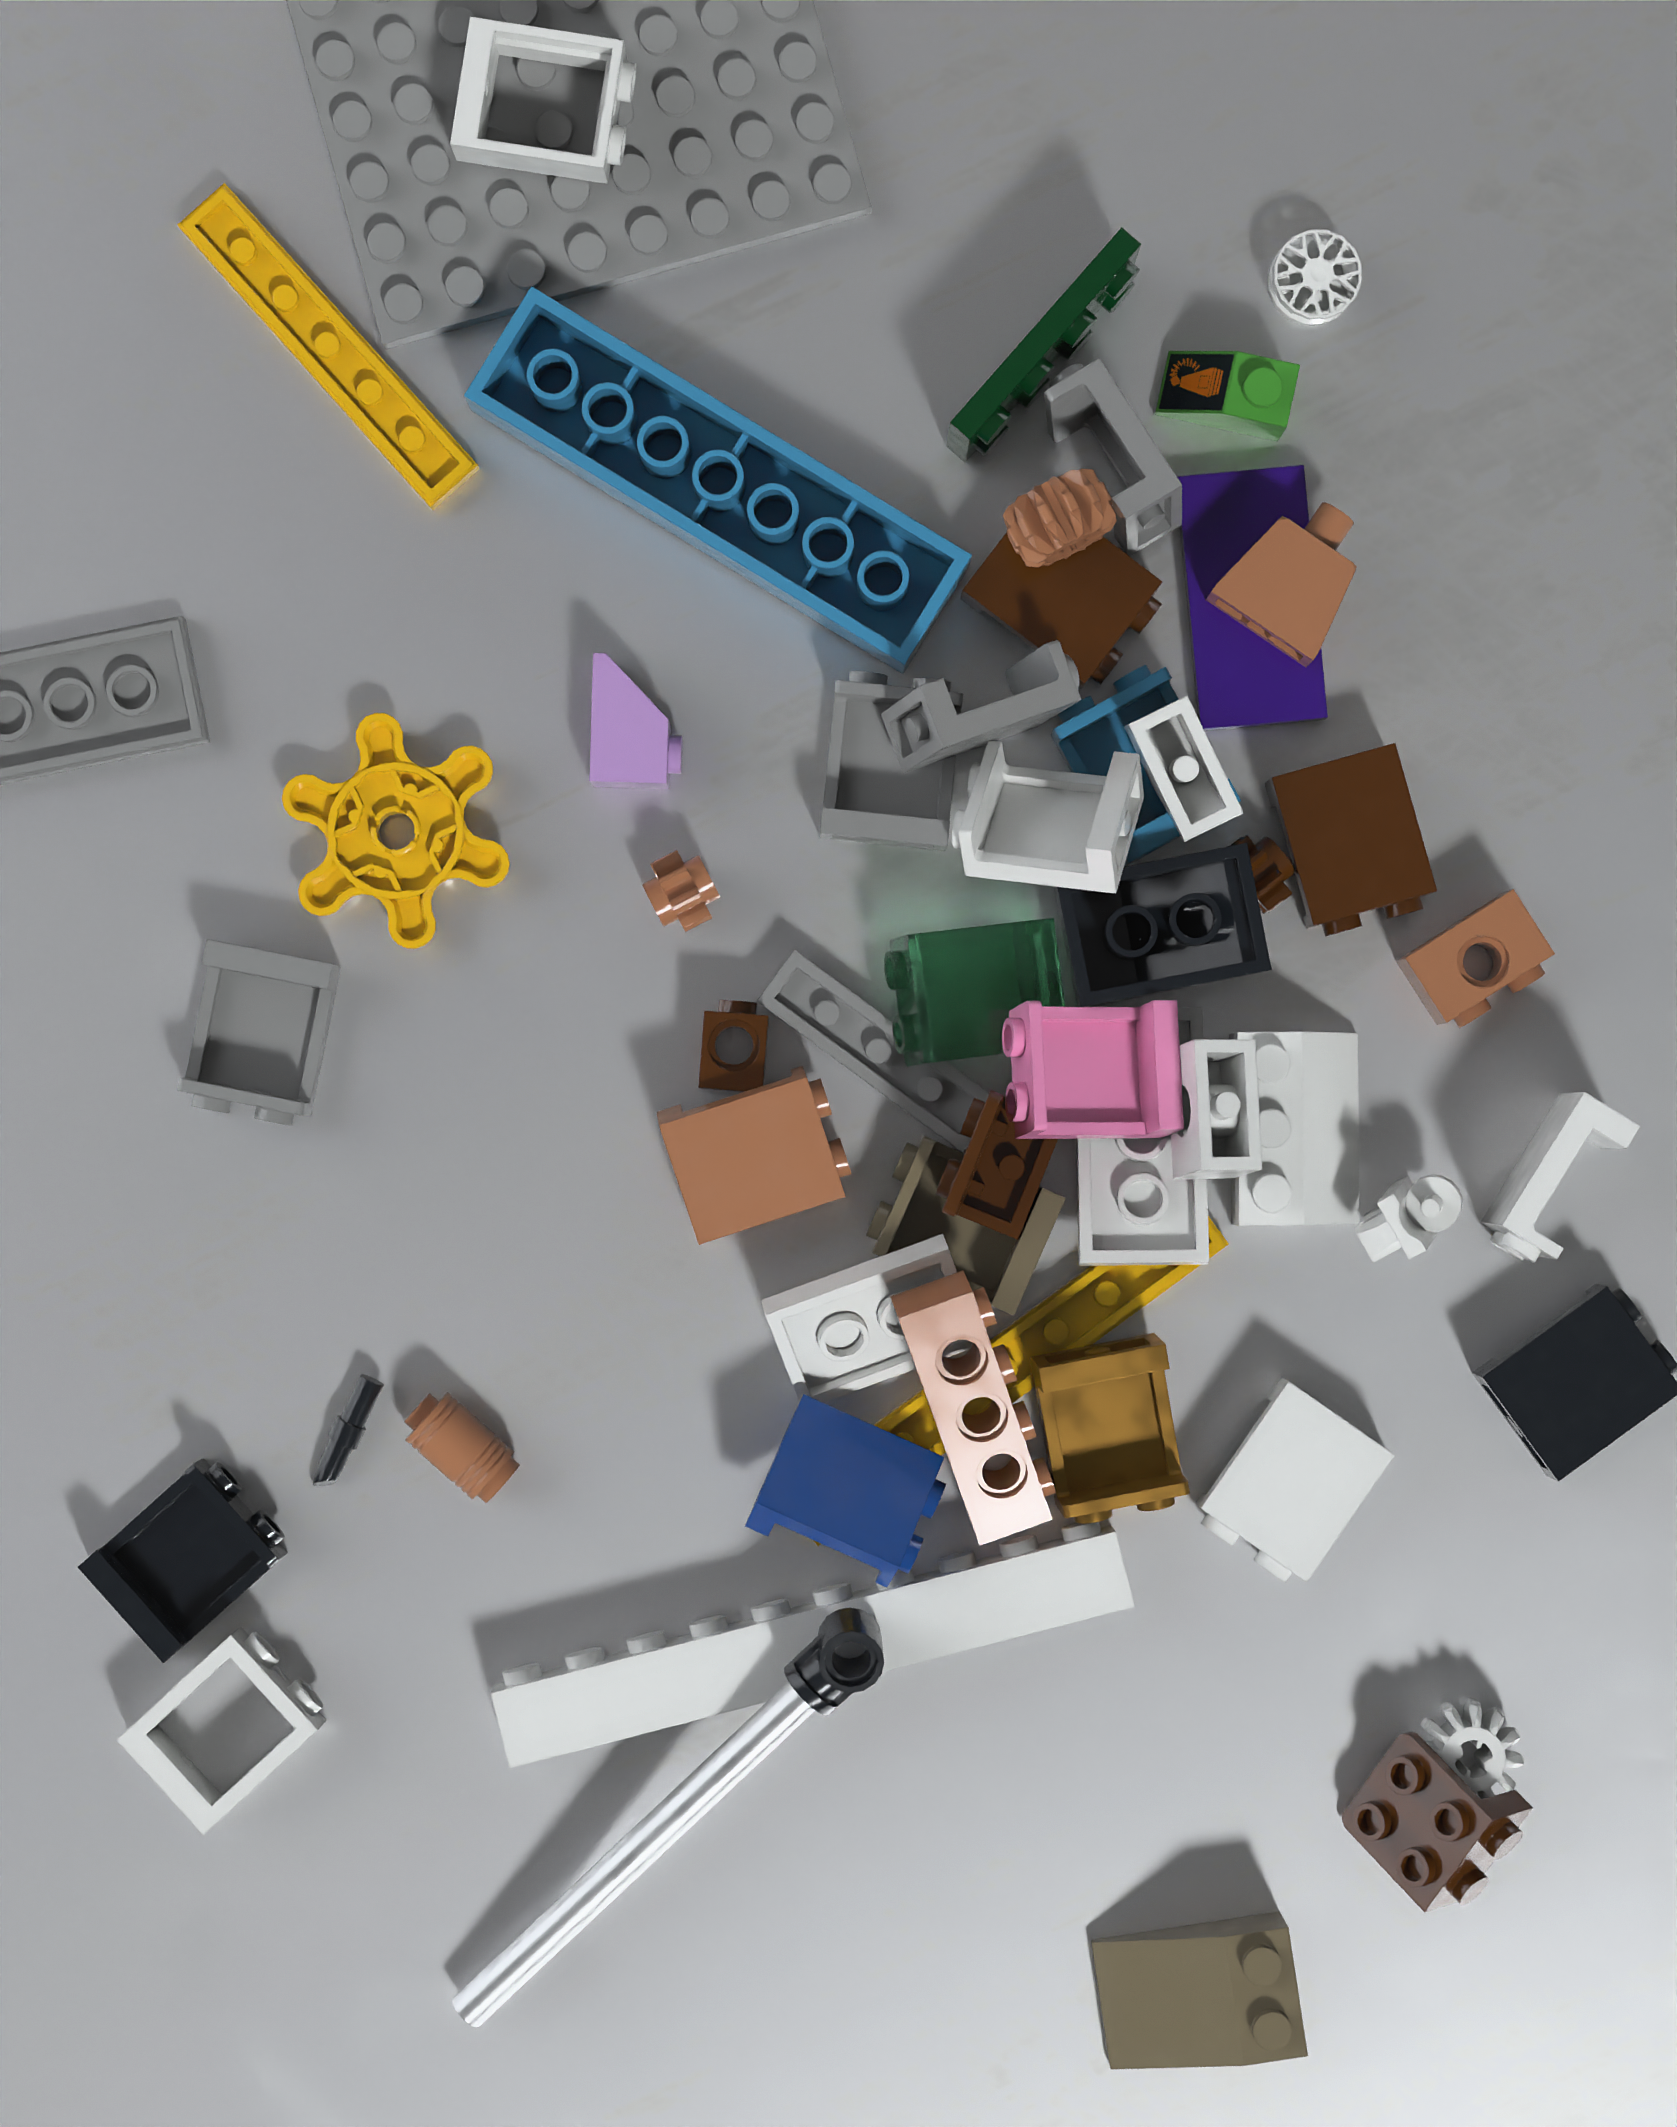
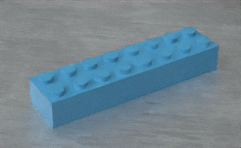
M532 286L464 394L471 411L902 674L905 673L970 566L972 558L970 553Z

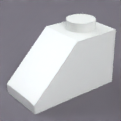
M1188 696L1124 726L1136 753L1140 755V761L1153 788L1184 842L1243 814V810Z

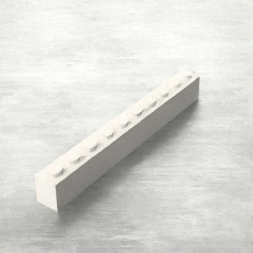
M1099 1522L1087 1524L1073 1523L1061 1528L1063 1538L1038 1544L1036 1535H1027L1000 1543L1001 1554L976 1560L974 1551L952 1554L937 1560L939 1570L914 1576L912 1568L909 1574L898 1570L887 1588L877 1584V1586L852 1592L850 1583L836 1584L814 1591L815 1602L790 1608L788 1599L774 1600L752 1607L753 1618L728 1624L726 1615L712 1616L690 1623L691 1634L666 1640L664 1631H655L628 1639L627 1645L629 1650L604 1656L602 1647H593L566 1655L565 1661L567 1666L542 1672L540 1663H531L509 1669L502 1673L504 1682L496 1684L490 1693L509 1769L765 1703L788 1682L784 1674V1667L818 1636L819 1627L825 1618L839 1609L849 1607L861 1609L876 1620L880 1626L884 1654L882 1672L1133 1608L1135 1604L1116 1531L1112 1525L1100 1528ZM850 1641L839 1645L835 1649V1653L850 1659L860 1656L867 1648L859 1642Z

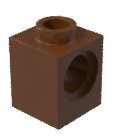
M719 1000L718 1012L704 1011L698 1088L745 1092L764 1086L769 1016L756 1014V1002ZM729 1028H742L752 1037L753 1051L750 1057L743 1063H725L717 1053V1040L721 1033Z

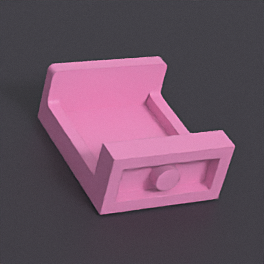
M1152 1000L1140 1007H1042L1041 1001H1025L1009 1010V1018L1005 1019L1002 1029V1046L1004 1054L1007 1057H1011L1012 1082L1008 1084L1006 1089L1005 1110L1008 1120L1014 1122L1015 1139L1163 1138L1184 1129L1177 1000Z

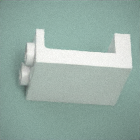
M988 741L982 762L973 763L969 772V801L966 811L958 810L956 812L952 827V845L955 849H961L965 876L1116 894L1144 799L1140 755L1114 751L1107 776L1010 766L1005 762L1002 742Z
M1586 1092L1560 1093L1480 1222L1495 1231L1490 1242L1521 1261L1525 1258L1535 1263L1538 1257L1557 1260L1564 1248L1537 1232L1534 1228V1223L1584 1142L1588 1140L1599 1148L1627 1149L1641 1126Z
M1281 1377L1267 1397L1271 1402L1208 1493L1206 1495L1202 1493L1196 1504L1207 1513L1201 1522L1202 1525L1232 1546L1237 1538L1241 1536L1257 1547L1260 1551L1254 1558V1561L1284 1582H1286L1291 1573L1308 1582L1395 1455L1294 1384Z

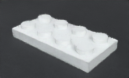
M1178 1007L1180 1045L1194 1039H1204L1203 1007ZM1171 1135L1163 1138L1076 1139L1079 1266L1205 1265L1209 1263L1207 1179H1173Z

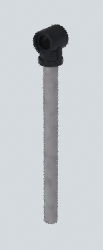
M850 1607L836 1610L828 1615L819 1627L818 1636L784 1667V1674L788 1682L452 1999L454 2008L460 2017L469 2025L479 2027L809 1715L817 1711L819 1714L828 1716L852 1693L864 1691L874 1685L883 1671L884 1654L880 1626L873 1616L861 1609ZM850 1641L859 1642L867 1648L860 1656L850 1659L835 1653V1649L839 1645Z

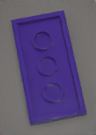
M1304 465L1177 476L1182 484V525L1180 526L1197 716L1204 731L1327 719L1321 648L1315 659L1307 667H1304L1206 601L1215 585L1282 516L1290 519L1303 529L1309 522Z

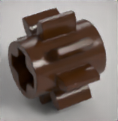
M1245 835L1237 839L1230 846L1247 843L1260 911L1263 914L1269 913L1292 895L1291 890L1284 882L1295 874V869L1285 853L1272 839L1264 836L1254 844L1249 836Z

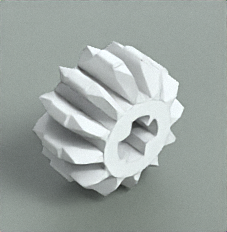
M1468 1698L1464 1704L1462 1717L1459 1716L1458 1711L1450 1702H1445L1441 1704V1713L1446 1720L1443 1725L1439 1727L1432 1719L1427 1717L1423 1719L1421 1726L1429 1735L1433 1736L1432 1741L1425 1742L1474 1792L1478 1793L1480 1799L1495 1796L1491 1786L1496 1782L1505 1790L1512 1791L1516 1782L1504 1772L1505 1767L1517 1768L1523 1766L1524 1757L1518 1752L1506 1749L1516 1744L1521 1735L1515 1727L1500 1729L1505 1714L1500 1709L1493 1707L1482 1716L1480 1702L1476 1699ZM1466 1741H1470L1477 1748L1473 1753L1476 1763L1471 1767H1466L1460 1760H1457L1463 1756L1460 1745Z

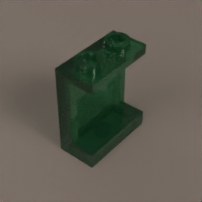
M1054 918L908 934L891 939L890 951L885 954V978L888 987L891 990H896L899 1013L893 1019V1040L897 1052L904 1054L907 1067L1004 1054L1002 1029L1005 1019L1009 1018V1010L1025 1001H1041L1042 1007H1066Z

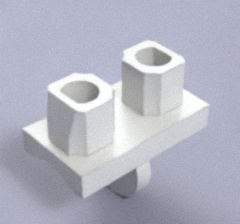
M1407 1175L1389 1186L1377 1202L1379 1207L1366 1213L1363 1216L1364 1221L1359 1223L1354 1229L1373 1262L1401 1247L1410 1260L1427 1251L1437 1233L1448 1229L1457 1221L1462 1211L1463 1198L1455 1183L1442 1175L1424 1176L1414 1184Z

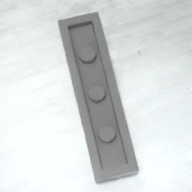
M794 950L758 998L757 1002L963 1153L971 1138L960 1134L974 1097L986 1102L989 1092Z

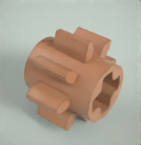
M675 850L650 863L656 877L645 882L642 886L664 927L679 919L686 932L712 919L706 905L721 897L699 855L683 862L678 851Z

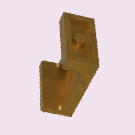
M1155 1333L1030 1357L1049 1471L1056 1490L1054 1494L1055 1505L1064 1518L1074 1517L1075 1522L1081 1524L1095 1523L1111 1518L1113 1516V1509L1137 1505V1509L1140 1511L1161 1510L1174 1505V1497L1190 1494L1188 1480L1181 1471L1164 1371L1170 1369L1166 1344Z

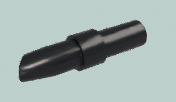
M361 1374L342 1415L337 1416L328 1434L330 1439L320 1458L313 1486H326L336 1483L352 1450L357 1449L366 1431L364 1425L384 1386L382 1382L368 1375Z

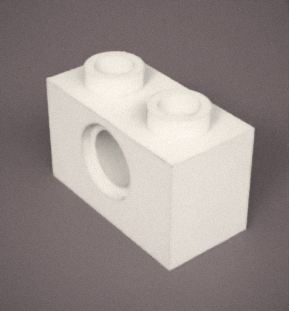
M1194 1039L1180 1045L1184 1129L1171 1134L1173 1179L1237 1178L1263 1170L1255 1039Z

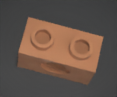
M1512 889L1498 895L1396 960L1436 1025L1445 1024L1454 1019L1458 1027L1461 1028L1492 1008L1486 998L1508 985L1514 994L1546 974L1540 963L1555 953L1515 890ZM1472 945L1485 948L1493 960L1492 971L1483 981L1470 977L1464 968V955Z

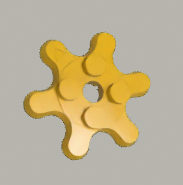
M374 713L366 716L359 723L356 730V743L360 751V764L352 778L343 783L332 784L322 781L314 775L302 774L288 781L283 789L282 802L289 816L298 821L318 826L328 842L324 861L316 869L307 873L301 880L298 889L299 900L302 906L311 914L328 916L337 912L346 901L354 896L362 894L374 896L382 902L387 910L388 930L392 939L398 945L407 949H418L429 943L436 932V919L432 911L431 901L434 891L441 883L448 879L461 878L470 881L476 886L488 888L502 882L509 872L510 861L505 849L495 841L481 839L473 835L467 828L464 820V809L468 800L477 792L486 788L490 783L494 772L493 763L485 751L471 745L456 749L440 765L433 767L419 766L412 762L405 753L403 744L404 733L397 720L385 713ZM403 814L412 820L415 838L402 849H389L381 841L379 834L380 826L390 815Z

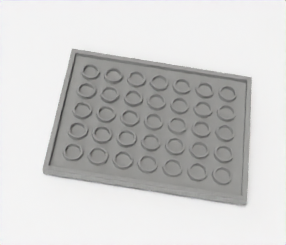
M286 0L385 350L514 314L531 286L555 301H561L868 215L872 212L813 0ZM470 17L624 40L627 62L636 63V79L631 103L620 102L617 125L626 127L625 151L621 166L611 164L608 184L456 161L450 141ZM499 55L486 139L592 156L605 71Z

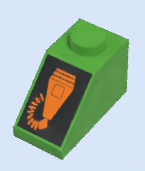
M1169 351L1154 415L1278 442L1287 428L1300 365L1240 351Z

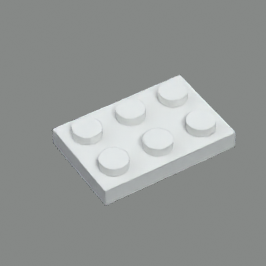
M943 1234L761 1300L765 1316L799 1402L803 1394L820 1402H826L916 1369L890 1296L957 1273ZM968 1340L954 1341L945 1348L942 1355L950 1357L969 1350L973 1343Z

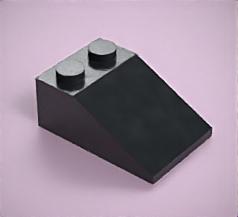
M1247 843L1125 866L1116 894L1054 886L1077 1007L1097 1006L1272 970Z

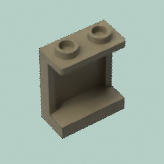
M927 1136L922 1137L918 1147L907 1142L892 1175V1178L902 1182L893 1205L883 1201L880 1202L866 1236L877 1240L872 1253L883 1256L943 1234L956 1271L964 1270L972 1291L984 1287L991 1306L1014 1316L1066 1198L1039 1187L1017 1240L963 1217H952L942 1212L947 1199L935 1195L949 1159L954 1158L962 1162L964 1153Z

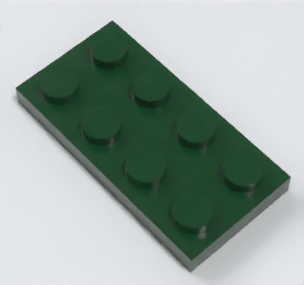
M1121 227L952 419L949 425L946 447L962 461L966 462L976 450L983 456H986L1008 431L1009 426L1006 424L1012 417L1010 411L1019 402L1027 409L1051 381L1048 376L1055 368L1052 363L1060 355L1067 361L1071 360L1088 341L1093 333L1091 327L1097 320L1096 313L1102 307L1109 313H1112L1135 286V283L1132 281L1140 271L1135 265L1141 247L1139 241Z

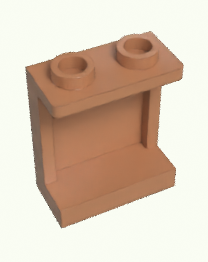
M803 1066L790 1069L792 1076L684 1112L681 1104L657 1112L659 1128L699 1245L846 1197L840 1178L851 1175V1170L840 1138L827 1141L821 1118L832 1115L821 1078L808 1082Z

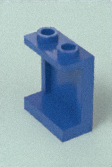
M803 1394L745 1527L769 1536L774 1524H779L877 1568L880 1571L875 1583L887 1588L898 1570L909 1574L917 1558L924 1538L913 1533L921 1515L929 1519L932 1518L942 1497L946 1483L937 1480L936 1477L944 1457Z

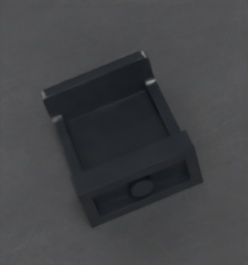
M1593 1285L1585 1291L1588 1296L1500 1360L1492 1358L1472 1372L1545 1475L1558 1482L1677 1396V1381L1673 1377L1677 1373L1676 1361L1657 1339L1649 1344L1635 1325V1323L1642 1319L1639 1310L1620 1288L1611 1292L1608 1286Z
M204 1458L193 1463L185 1471L184 1475L126 1527L78 1566V1569L162 1663H165L288 1553L280 1544L285 1535L274 1520L261 1509L253 1514L237 1496L242 1491V1487L233 1474L219 1462L210 1466Z

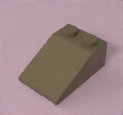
M1280 1911L1091 1940L1110 2069L1247 2066L1308 2056L1289 1927Z

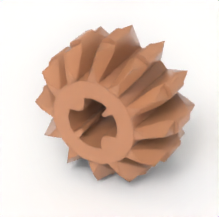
M1093 469L1070 470L1061 476H1053L1047 482L1034 486L1028 493L1018 496L1016 501L1009 505L1003 514L1008 538L1016 554H1020L1028 567L1049 566L1063 558L1067 559L1078 551L1085 550L1088 545L1102 539L1105 533L1111 531L1117 521L1116 513L1112 506V498L1104 482H1100Z

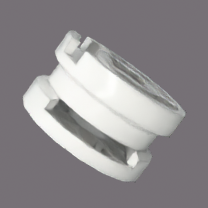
M1307 230L1293 236L1274 257L1267 274L1268 294L1274 307L1287 320L1303 326L1322 325L1336 319L1356 298L1362 283V264L1355 248L1343 236L1329 230ZM1319 235H1326V236L1331 237V239L1328 240V239H1326V238H1324V237H1321V236H1319Z

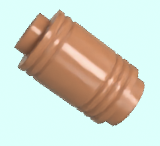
M449 1392L439 1401L429 1393L404 1421L413 1430L405 1441L412 1444L414 1449H417L424 1458L451 1482H455L457 1487H461V1490L466 1492L467 1496L471 1499L478 1496L487 1503L520 1466L511 1457L515 1451L507 1447L505 1442H501V1439L496 1437L494 1432L461 1403H458L455 1398H452Z

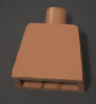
M1326 502L1321 503L1304 529L1282 516L1215 585L1206 601L1304 667H1307L1319 653L1357 568L1352 561L1336 551L1354 525L1353 520L1344 512Z

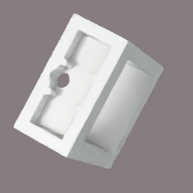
M470 17L450 141L456 161L608 184L611 164L621 166L625 151L626 127L617 125L620 102L631 103L636 79V63L627 62L624 40ZM499 55L605 71L592 156L486 139Z
M242 1627L238 1628L117 1739L118 1743L203 1836L327 1721L319 1712L323 1708V1703L318 1695L299 1678L292 1683L276 1665L280 1660V1656L269 1641L256 1631L248 1635ZM231 1658L295 1729L222 1795L158 1724Z

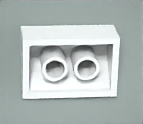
M1236 1032L1229 1034V1039H1255L1263 1168V1170L1231 1178V1224L1237 1226L1359 1224L1358 1033Z

